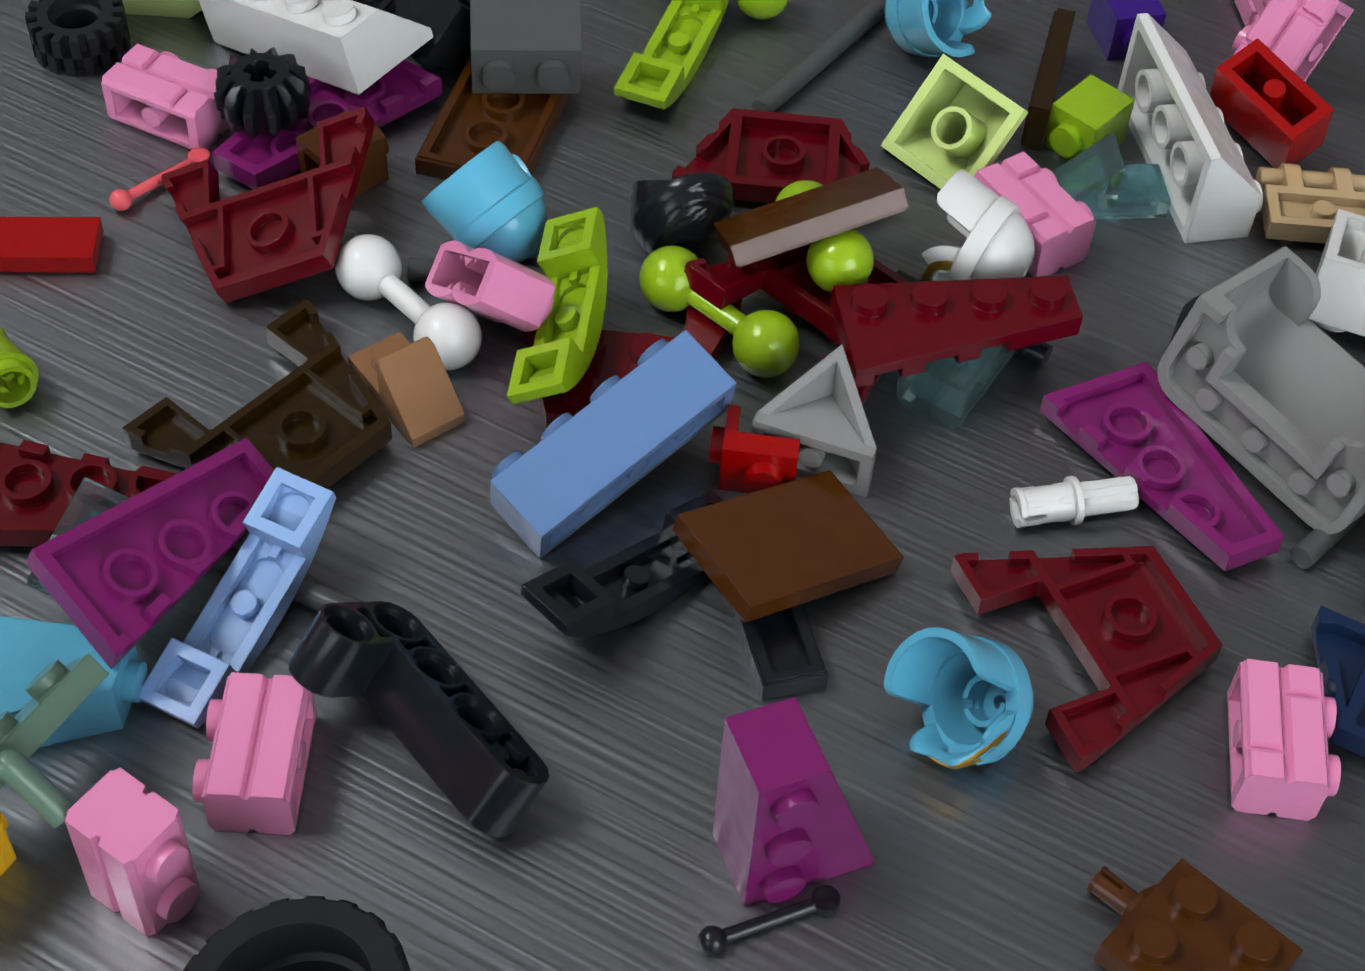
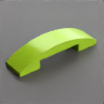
M672 0L643 53L634 52L614 87V95L664 110L670 107L684 92L700 67L716 35L729 0Z
M598 206L546 220L537 263L546 276L555 284L554 302L549 316L536 331L534 345L517 350L507 392V398L512 405L568 392L582 379L590 366L603 326L608 278L604 215Z

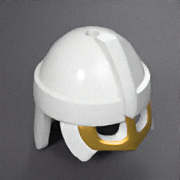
M964 169L957 171L938 192L937 203L947 213L948 222L963 234L967 240L962 248L939 245L930 247L922 252L921 255L928 265L920 276L921 280L948 281L1025 277L1032 265L1035 247L1033 234L1026 220L1021 216V208L1008 198L997 195Z

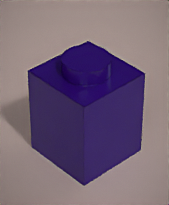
M1091 0L1086 23L1107 61L1126 59L1137 14L1148 13L1163 28L1166 12L1159 0Z

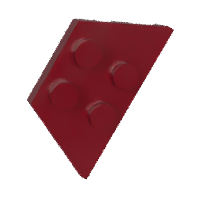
M732 108L719 122V128L715 132L708 134L696 146V157L685 168L678 165L673 170L672 179L693 173L711 172L730 181L735 189V200L773 203L779 193L793 182L812 180L826 185L869 170L870 163L862 150L852 143V134L841 118Z

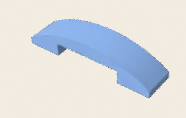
M276 467L243 521V524L250 532L184 642L173 637L171 638L142 686L141 702L197 729L206 721L210 700L223 699L227 676H230L232 672L247 673L291 605L312 563L336 500L333 491Z

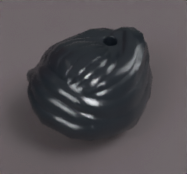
M711 172L693 173L670 180H640L634 182L633 194L631 196L630 231L643 250L649 254L665 246H680L688 249L696 243L704 242L717 235L713 223L731 216L735 206V189L727 178Z

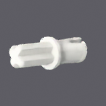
M1071 475L1066 476L1063 482L1052 483L1051 485L1012 488L1010 491L1012 498H1009L1010 513L1016 528L1069 521L1073 526H1077L1083 523L1085 516L1129 511L1137 508L1139 504L1137 483L1130 476L1079 482L1076 476Z

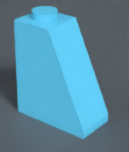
M0 616V715L8 711L15 717L29 703L32 697L25 691V688L54 660L58 659L63 665H66L89 653L110 674L41 747L123 729L132 702L139 703L141 701L142 686L148 677L147 664L139 660L136 646H134L110 669L76 625Z

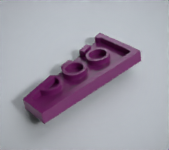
M1147 361L1043 396L1040 412L1116 478L1124 476L1133 477L1137 483L1139 498L1222 570L1228 571L1279 551L1285 536L1198 425L1162 391L1158 381V374Z
M246 437L31 549L26 565L110 669H112L248 532L243 521L274 472V469Z

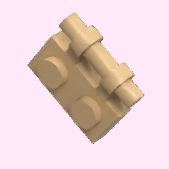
M1281 163L1279 168L1259 167L1257 170L1256 180L1261 185V188L1264 189L1261 211L1266 239L1326 244L1338 209L1365 216V175L1351 174L1349 168L1331 167L1328 172L1301 170L1299 164Z

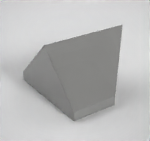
M841 344L759 409L754 416L751 433L800 439L796 476L804 478L830 470L848 492L867 497L871 485L877 447L843 345Z

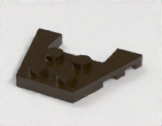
M307 299L265 327L268 344L299 367L212 430L207 429L167 397L122 427L126 445L131 449L185 469L247 437L274 470L276 467L281 468L326 489L391 441L392 430L391 422L358 372L351 370L341 355L339 343L331 332H326L319 321L318 311Z

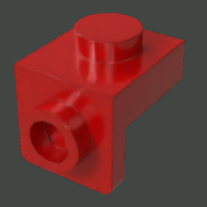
M728 405L725 427L713 426L709 463L720 464L718 490L752 493L794 481L796 478L800 439L739 432L741 406Z

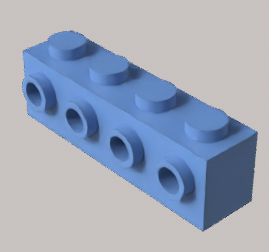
M684 330L669 343L665 339H660L652 344L637 362L638 367L622 379L618 375L608 378L593 392L590 397L591 403L574 416L567 412L556 418L542 433L541 442L525 454L520 450L511 453L494 469L492 473L493 479L490 480V504L539 559L544 557L728 410V405L732 403L737 383L687 330Z

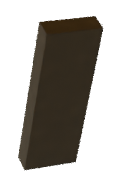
M1061 8L1054 11L1028 106L1029 113L1026 116L1021 138L1022 148L1041 152L1076 11Z

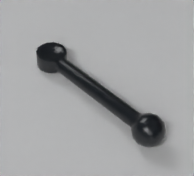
M820 885L815 888L810 899L723 929L715 925L706 926L698 935L699 947L706 954L716 955L723 951L728 942L812 913L824 918L831 917L838 911L841 899L840 894L836 888L830 885Z

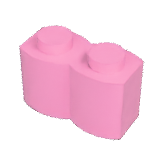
M448 241L440 245L425 282V287L431 295L446 302L462 305L472 313L495 323L502 322L524 332L538 329L541 323L549 316L553 307V293L556 288L553 281L541 273L487 248L474 249L459 241Z

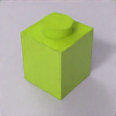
M1089 75L1052 104L1043 146L1081 169L1089 170L1124 141L1135 99L1094 75Z

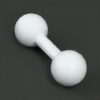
M363 234L353 237L341 247L335 262V272L339 284L348 294L365 301L378 300L385 297L415 323L414 342L423 337L431 339L445 370L450 371L462 368L475 358L481 346L482 332L474 314L466 307L456 303L445 302L430 306L400 280L402 262L398 251L392 243L378 235Z

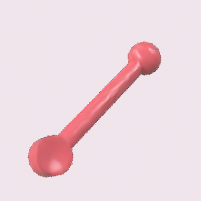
M205 148L191 149L188 152V159L128 190H114L109 198L112 208L118 211L127 210L131 207L132 200L163 185L162 174L207 159L211 162L210 152Z

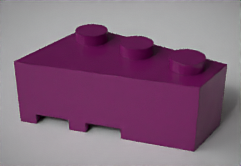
M796 697L724 719L712 835L744 906L767 900L770 903L782 902L796 896L806 886L876 864Z

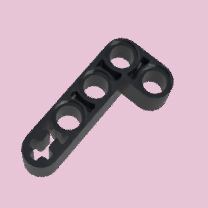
M383 601L324 604L289 661V671L293 678L312 693L331 698L363 696L462 816L473 827L485 834L494 837H507L511 835L549 778L548 768L538 754L422 622L411 612L399 605Z

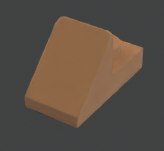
M397 332L348 356L351 370L358 372L387 418L412 448L466 422L465 412L437 349L429 337H423L410 343L401 332Z

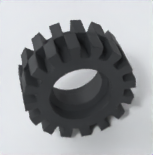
M31 0L28 5L29 12H25V20L35 58L37 57L38 63L43 68L49 65L50 72L59 74L65 68L67 76L76 77L77 71L85 69L86 76L95 75L94 67L100 66L106 71L112 67L111 59L120 63L124 56V51H129L130 49L129 40L131 39L122 0H39V2Z

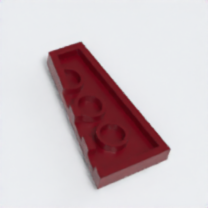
M1068 275L833 285L830 303L840 341L857 388L872 385L875 375L897 370L901 377L925 372L926 363L953 357L958 364L979 359L983 349L1002 345L1005 349L1012 351L1077 335L1083 319Z
M23 440L20 446L0 442V546L37 547L177 473L141 466L135 472L115 468L110 465L109 458L84 453L81 460L51 454L49 445Z

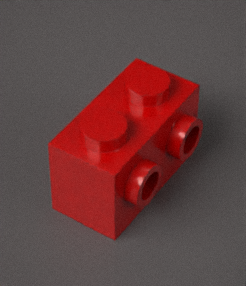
M1258 38L1216 67L1210 97L1215 107L1221 109L1224 120L1274 168H1279L1281 163L1297 164L1323 144L1334 109Z

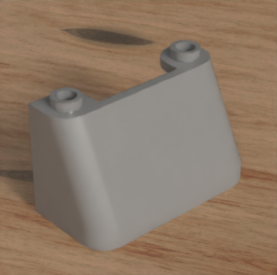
M1284 246L1199 295L1160 359L1157 368L1158 381L1162 391L1179 409L1313 529L1322 530L1329 535L1336 534L1347 528L1365 513V367L1309 319L1321 297L1319 280L1308 264L1288 247Z

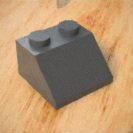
M470 0L472 93L581 94V0Z

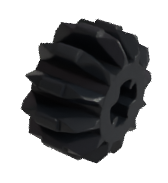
M275 47L265 53H257L251 48L249 55L244 57L230 55L229 65L217 68L216 92L214 93L216 108L220 111L221 119L228 122L232 132L247 130L251 139L260 133H269L275 138L278 130L296 131L297 120L308 117V109L310 107L309 94L311 93L310 79L306 75L305 67L297 64L294 54L279 56Z

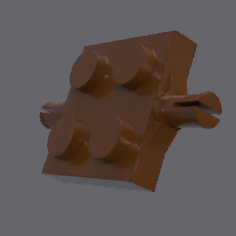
M1181 859L1158 884L1148 887L1139 893L1109 871L1106 866L1102 867L1100 872H1097L1087 887L1089 893H1093L1121 915L1117 927L1100 944L1093 959L1107 971H1290L1303 952V949L1184 859Z

